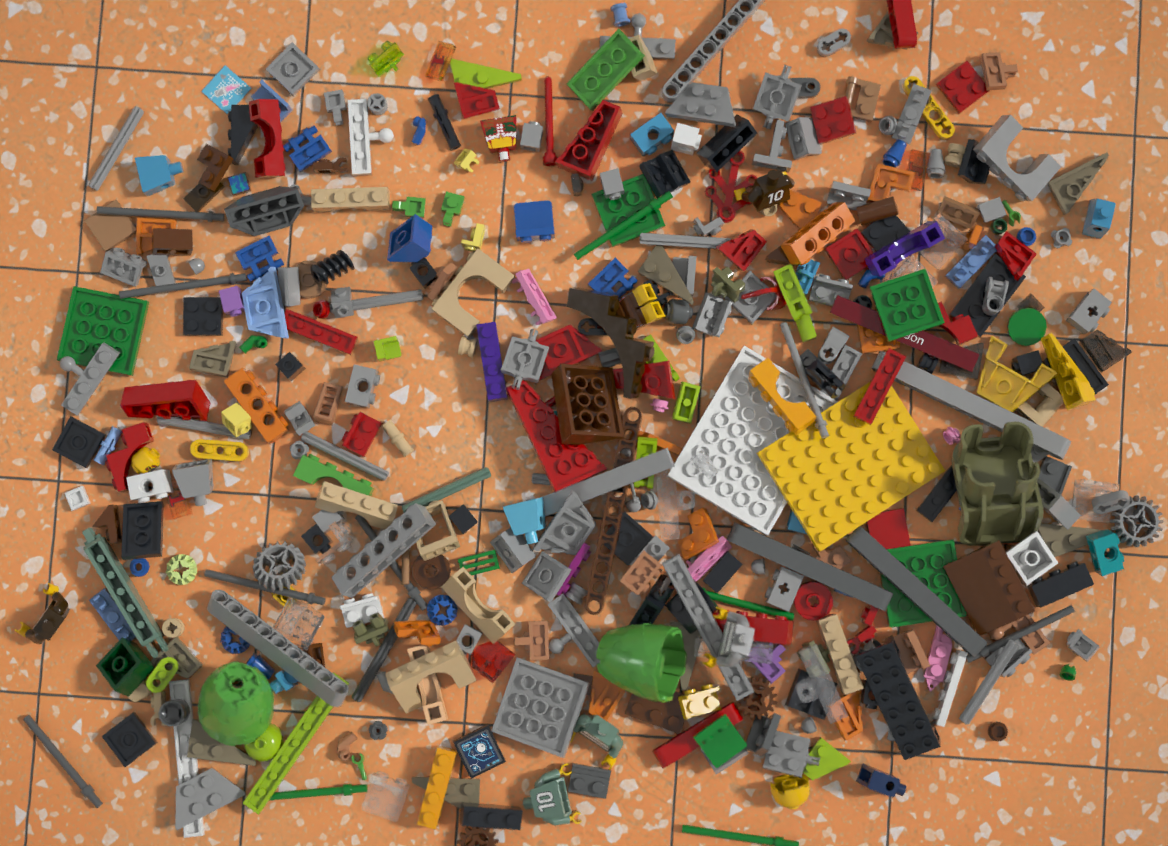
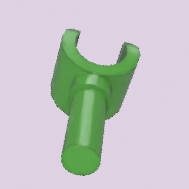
M1006 200L1002 201L1009 214V225L1014 226V220H1017L1020 224V213L1013 211Z
M359 753L361 756L359 762H356L355 756L352 755V762L357 764L362 780H366L367 776L363 765L364 755Z

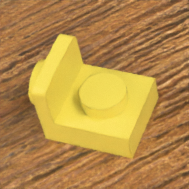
M477 223L476 228H472L470 239H473V242L461 240V245L465 247V250H481L486 230L485 225Z

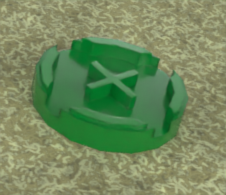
M1020 308L1010 316L1007 330L1013 341L1019 345L1029 346L1041 340L1045 335L1047 325L1042 313L1036 309Z

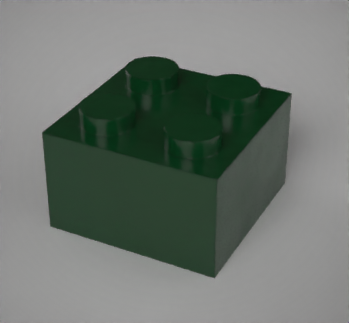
M123 637L96 665L113 690L128 697L155 669L137 643Z

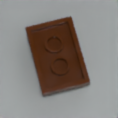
M675 691L673 699L667 702H654L631 694L625 715L680 734L685 719L683 718L678 696L685 694Z

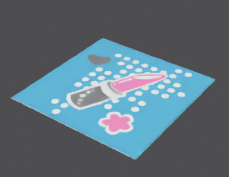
M225 65L201 92L228 115V112L231 111V105H237L250 91L251 87Z

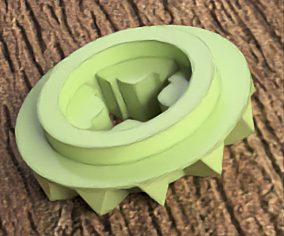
M178 554L167 563L166 573L169 580L173 583L185 585L195 578L197 565L192 557ZM179 564H182V567L189 568L183 571V575L180 572H174V570L179 568Z

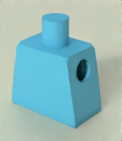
M543 497L504 506L503 510L515 536L525 534L527 545L539 542L536 531L544 529L546 526Z

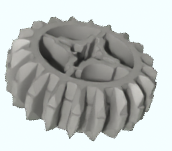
M1134 495L1133 499L1129 496L1130 504L1127 507L1110 513L1112 516H1115V519H1110L1109 521L1110 523H1115L1111 530H1117L1116 534L1118 537L1121 536V543L1126 541L1127 546L1133 544L1134 547H1139L1141 544L1144 547L1147 546V542H1154L1153 537H1159L1156 531L1163 530L1158 526V524L1164 522L1158 519L1159 516H1162V512L1156 513L1159 506L1155 505L1152 507L1153 500L1147 501L1145 496L1139 498L1138 495ZM1134 505L1137 506L1132 515L1125 514L1128 508ZM1145 511L1148 513L1150 521L1146 520ZM1138 518L1137 520H1139V523L1142 524L1135 525L1134 520L1132 519ZM1123 521L1128 524V532L1124 528ZM1141 528H1148L1144 535L1136 537V533H1139Z
M277 541L276 545L272 546L269 543V548L262 547V552H257V558H254V576L260 585L264 584L266 589L271 587L275 591L276 588H279L282 592L283 587H287L290 590V585H297V580H302V574H305L306 562L304 555L293 544L287 545L284 542L280 545ZM290 559L294 562L293 567L289 564ZM266 565L269 566V573L264 570Z

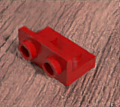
M359 412L358 415L355 414L350 423L352 427L349 432H345L341 441H343L342 446L365 457L382 423Z

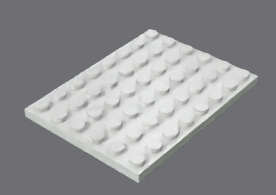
M743 346L675 461V467L671 468L667 477L765 536H768L787 501L758 457L757 452L790 431L786 428L785 421L781 416L777 417L773 412V406L763 400L760 390L757 387L754 388L748 380L749 371L766 358ZM774 364L780 371L776 382L778 394L788 402H805L810 408L800 378ZM811 386L820 412L838 402Z

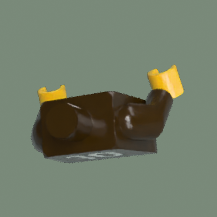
M770 170L768 174L755 180L749 192L745 188L734 190L737 201L742 199L751 202L757 212L789 200V189L794 187L795 182L787 175L786 171Z
M48 583V590L43 589V593L52 596L53 600L34 627L31 629L30 626L20 622L22 624L19 630L15 629V632L28 638L35 644H42L45 639L49 641L70 611L68 602L59 592V587Z

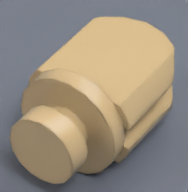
M147 678L128 697L130 700L138 702L153 693L147 688ZM154 680V686H158L157 681Z

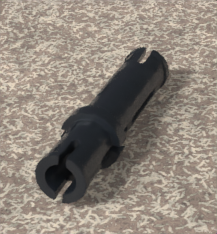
M439 94L432 95L428 98V101L434 111L433 116L438 120L450 151L456 150L461 147V144L447 115L448 110L444 108Z

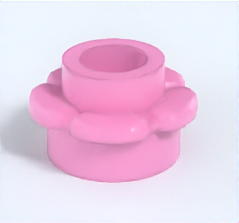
M654 398L653 403H650L651 406H654L653 410L664 412L665 409H669L667 407L668 401Z
M947 427L946 431L943 432V437L949 445L959 443L961 435L956 428Z

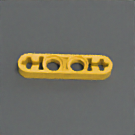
M916 76L908 77L903 83V90L907 96H909L912 89L908 88L909 81L926 88ZM930 94L928 104H926L922 116L938 138L948 140L955 132L954 125ZM931 111L938 112L939 119L932 120L929 117V113ZM943 119L944 122L937 127L936 124ZM942 126H943L944 128H947V127L949 128L948 134H947V133L942 134V132H941V131L943 130Z

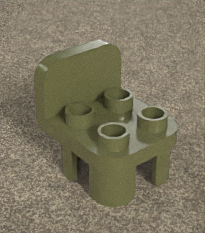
M1007 422L1004 424L1001 437L982 438L983 426L980 424L970 425L963 430L960 442L955 446L951 459L961 509V518L958 525L960 542L969 546L987 545L997 540H1000L1001 543L1021 542L1033 532H1038L1043 519V505L1037 482L1040 466L1038 462H1033L1031 455L1033 446L1032 432L1027 425L1021 422Z

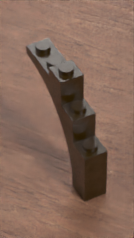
M579 287L569 288L567 307L578 310L595 320L609 335L618 351L624 377L623 397L629 399L639 397L642 390L641 377L645 370L643 364L644 362L651 361L655 352L654 342L633 338L637 330L636 319L616 315V311L619 308L618 295Z

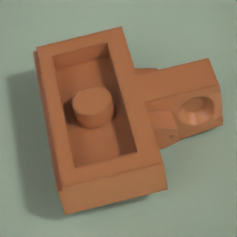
M1000 52L983 53L980 56L986 90L1005 89L1007 87L1006 80L1010 77H1015L1018 72L1017 64L1006 65L1002 63Z
M452 262L440 268L436 274L438 279H435L429 286L431 291L427 297L432 301L442 294L447 282L455 277L457 266Z
M840 545L832 551L830 548H827L821 552H818L815 546L812 547L818 555L815 557L816 559L838 569L851 562Z
M528 621L529 632H524V637H514V645H524L525 650H529L530 660H549L548 621Z

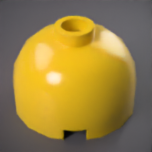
M784 774L774 778L773 784L770 783L771 792L776 803L791 810L797 809L805 803L810 794L809 779L804 774H802V778Z

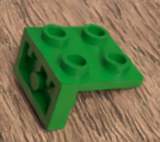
M725 713L693 736L715 768L720 767L747 747L746 742Z

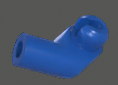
M416 116L413 120V125L417 126L412 142L420 145L426 132V120L423 117Z
M868 269L863 274L858 285L866 289L872 279L882 280L886 274L881 277L873 276Z

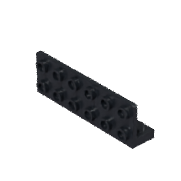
M893 635L885 638V644L858 654L856 656L857 661L903 759L907 760L941 747V738L933 721H929L900 659V650Z

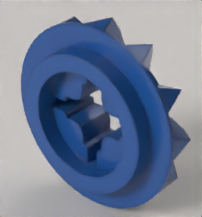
M437 595L429 601L427 615L434 624L445 626L452 623L457 617L458 608L450 596ZM439 605L442 607L449 605L448 609H446V615H436L440 610Z
M226 626L221 633L220 641L224 649L234 654L246 651L250 644L242 637H239L240 643L234 642L230 644L233 639L231 635L237 634Z

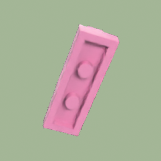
M530 269L521 270L516 273L517 278L513 279L512 283L520 282L521 287L517 292L524 291L527 301L536 310L531 313V316L538 315L540 318L535 324L540 325L555 320L557 317Z
M717 535L719 543L700 553L693 564L688 560L686 561L689 566L688 570L695 581L699 580L732 548L723 536L719 537Z

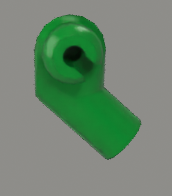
M251 335L239 348L246 354L252 347L265 348L268 341L264 336Z

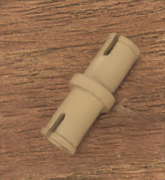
M392 420L381 426L390 437V442L396 445L403 457H406L414 450L404 438L403 432L400 433Z

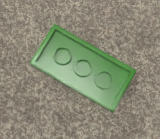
M618 28L571 78L567 85L593 111L645 55Z

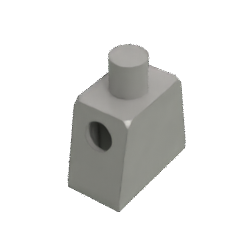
M212 459L176 464L172 472L184 498L194 497L196 506L207 504L205 495L211 494L214 487Z

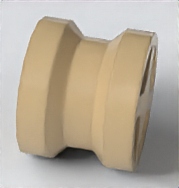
M462 336L458 355L467 354L473 358L477 339L469 340L467 337Z
M170 618L162 625L163 634L169 638L179 637L185 630L183 621L178 618Z

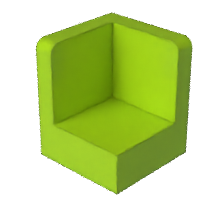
M397 336L374 341L377 359L380 362L402 356Z

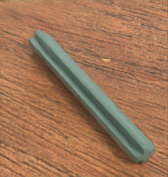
M485 467L403 505L402 510L405 513L406 509L415 503L426 507L433 501H439L491 477V473Z

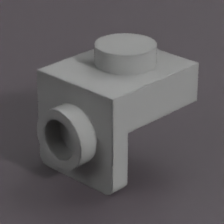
M697 217L694 219L695 225H693V228L697 235L701 234L702 237L710 234L714 236L722 231L721 227H723L724 222L721 217H718L703 226Z
M340 287L331 290V304L335 318L354 315L350 287Z
M300 401L284 411L299 436L315 426L310 414Z
M1080 629L1076 632L1073 631L1067 638L1068 648L1086 662L1100 648L1099 645L1085 636Z

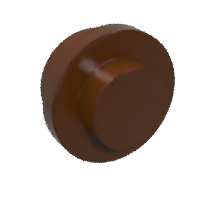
M993 722L988 728V735L994 741H1002L1007 737L1008 729L1001 722Z

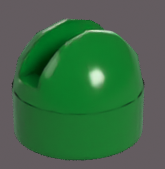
M1066 664L1062 666L1059 675L1064 680L1073 681L1076 677V668Z

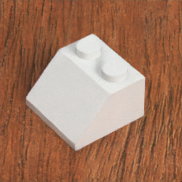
M1037 531L1006 552L1021 584L1024 585L1030 584L1058 564Z

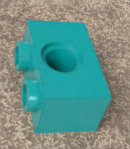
M1105 529L1086 536L1096 573L1105 576L1124 569V556L1119 551L1118 544H1120L1116 533ZM1109 548V553L1104 556L1105 550Z

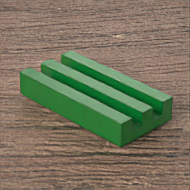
M495 550L458 559L460 569L462 567L468 569L492 562L495 563V566L468 572L471 576L500 569ZM493 555L492 559L463 565L465 561Z

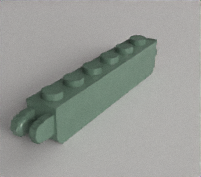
M92 528L84 530L82 533L87 540L84 543V551L142 646H146L154 659L158 657V652L153 646V642L157 641L164 652L168 651L169 648L163 639V632L107 539L100 534L96 535Z

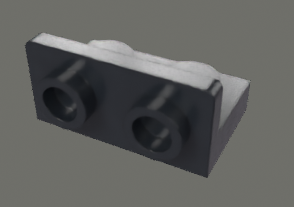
M968 139L958 176L969 183L985 184L990 167L980 161L976 156L977 153L973 150L979 142L974 139Z

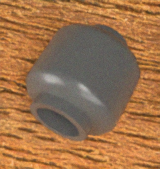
M671 299L664 305V318L667 319L668 323L686 324L688 319L692 318L693 309L684 300Z

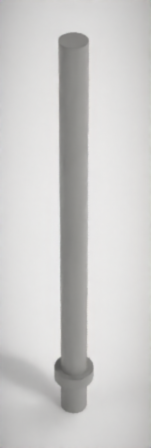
M783 322L780 324L810 408L816 415L815 427L819 429L821 438H827L829 434L826 428V420L822 418L788 323Z

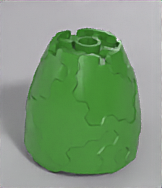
M636 624L609 630L602 637L597 648L596 658L600 660V664L597 663L598 672L614 685L641 698L654 702L671 701L680 676H683L686 668L687 653L684 650L682 630L674 626L661 624Z
M237 661L230 662L214 670L204 682L198 700V717L204 731L211 738L229 746L246 745L260 737L271 724L274 715V693L265 675L256 667ZM234 681H241L243 686L236 689L231 684Z

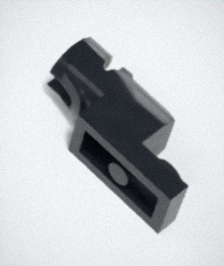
M809 349L800 355L806 375L832 399L837 397V394L831 388L833 385L841 391L845 389L846 385Z
M662 574L659 576L629 625L654 623L675 589L671 581L666 591L664 590L662 594H659V590L667 575Z

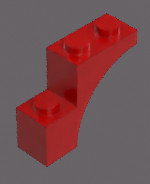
M942 301L938 302L945 322L939 325V327L947 331L957 345L978 337L969 315L965 317L963 314L952 318L953 322H950Z
M146 422L122 429L123 435H121L124 445L128 448L106 455V467L109 472H112V485L118 492L129 491L126 477L129 475L132 456L142 447L154 442L149 424Z

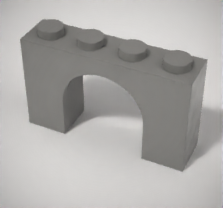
M1002 115L973 150L977 153V158L990 167L989 170L999 176L1007 188L1015 192L1016 198L1020 201H1033L1061 166L1049 154H1040L1025 172L1021 174L1014 172L1008 165L1006 153L1008 146L1023 127L1012 115Z

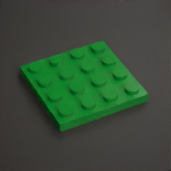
M73 286L57 361H60L65 356H70L75 360L76 365L87 367L101 344L105 342L120 352L109 371L133 376L149 301L131 297L120 299V296L116 294Z
M954 539L886 549L959 617L967 616L943 568L944 565L957 559ZM880 573L882 588L893 593L886 609L889 628L932 622L928 616Z

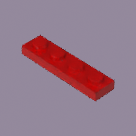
M286 309L284 314L287 330L349 355L352 354L358 339L357 336Z
M888 348L853 417L868 425L872 424L906 356Z

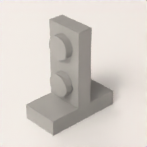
M776 121L769 156L755 154L752 165L786 172L790 171L792 161L777 158L781 157L783 146L780 145L781 138L785 139L787 128L784 127L785 121Z

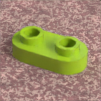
M165 657L159 662L146 681L147 688L151 692L159 693L165 689L178 671L179 665L177 660L173 657ZM167 663L172 664L171 670H166L165 665ZM155 679L160 680L159 686H154L153 681Z

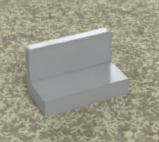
M799 117L785 123L794 160H799L809 155L822 154L813 118Z
M689 256L688 258L674 257L672 263L693 297L697 256Z
M279 267L278 279L283 306L301 305L299 268Z
M511 527L490 542L511 573H514L536 557L521 534L515 536Z

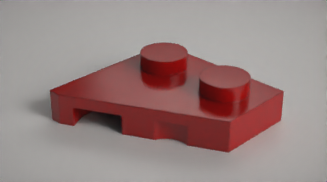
M454 82L463 119L500 109L495 90Z
M750 229L718 245L716 249L741 271H745L767 241L755 230Z
M1007 231L994 246L1017 281L1037 254Z

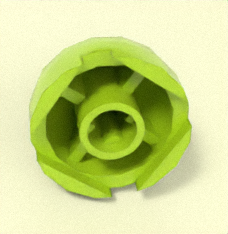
M271 723L260 737L254 742L244 744L247 754L252 759L260 762L270 761L284 744L281 730Z

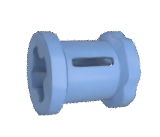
M619 3L610 7L614 14L615 27H623L631 23L627 16L626 3Z

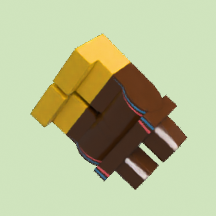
M650 283L642 284L618 299L619 308L616 311V315L635 318L637 330L665 317L659 301L652 302L657 297Z

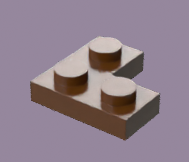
M206 144L197 159L207 166L199 183L215 192L234 158Z

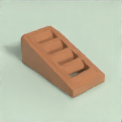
M324 382L313 415L315 422L333 426L343 386ZM327 390L336 392V395L329 394L326 392ZM325 398H328V399H332V400H334V401H333V402H330V401H326V400H324V399H325ZM323 405L331 407V410L322 407Z

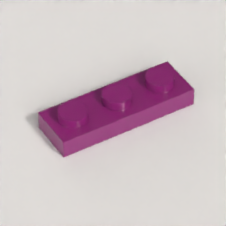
M583 543L568 568L571 569V572L557 592V595L560 596L561 593L566 594L571 586L568 583L570 578H576L581 570L578 567L582 560L586 562L590 556V546L586 543Z

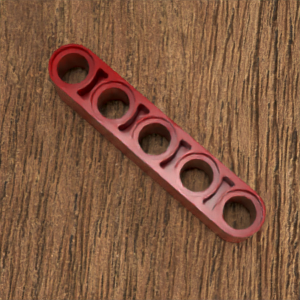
M887 0L894 47L896 49L915 48L917 45V32L911 0Z
M734 702L727 704L654 749L652 752L661 767L669 766L700 747L693 736L724 713L733 726L742 721L744 718Z

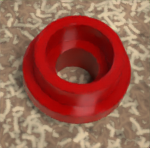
M320 300L315 302L313 306L315 316L320 319L328 317L330 313L328 301Z

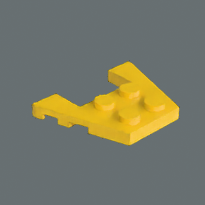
M991 336L977 394L1013 412L1055 378L1058 373L1041 364L1032 380L1027 379L997 362L1008 345L998 338Z

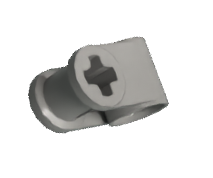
M988 277L982 305L983 312L986 315L993 316L1002 310L1009 281L1005 280L1002 282ZM989 302H994L997 305V309H991Z
M832 327L818 352V359L825 365L832 363L850 336ZM827 351H829V352H830L829 357H828V358H825V357H824V356H825V353H826Z

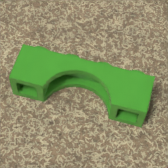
M309 454L308 457L302 456L293 474L294 477L312 485L322 478L332 477L337 479L344 488L371 496L375 489L371 487V482L363 478L358 481L353 478L354 474L346 470L341 473L336 470L337 466L326 462L324 465L319 462L320 458Z

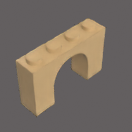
M480 249L471 251L466 258L468 262L464 267L461 265L457 269L455 279L452 282H447L443 288L445 292L441 297L437 296L431 304L433 305L431 308L433 312L468 338L477 329L476 324L481 323L460 306L458 294L462 285L471 279L479 278L488 281L502 293H505L513 279H515L512 273Z
M456 640L385 673L389 688L406 714L422 707V699L417 685L430 674H449L459 689L477 681L469 661Z

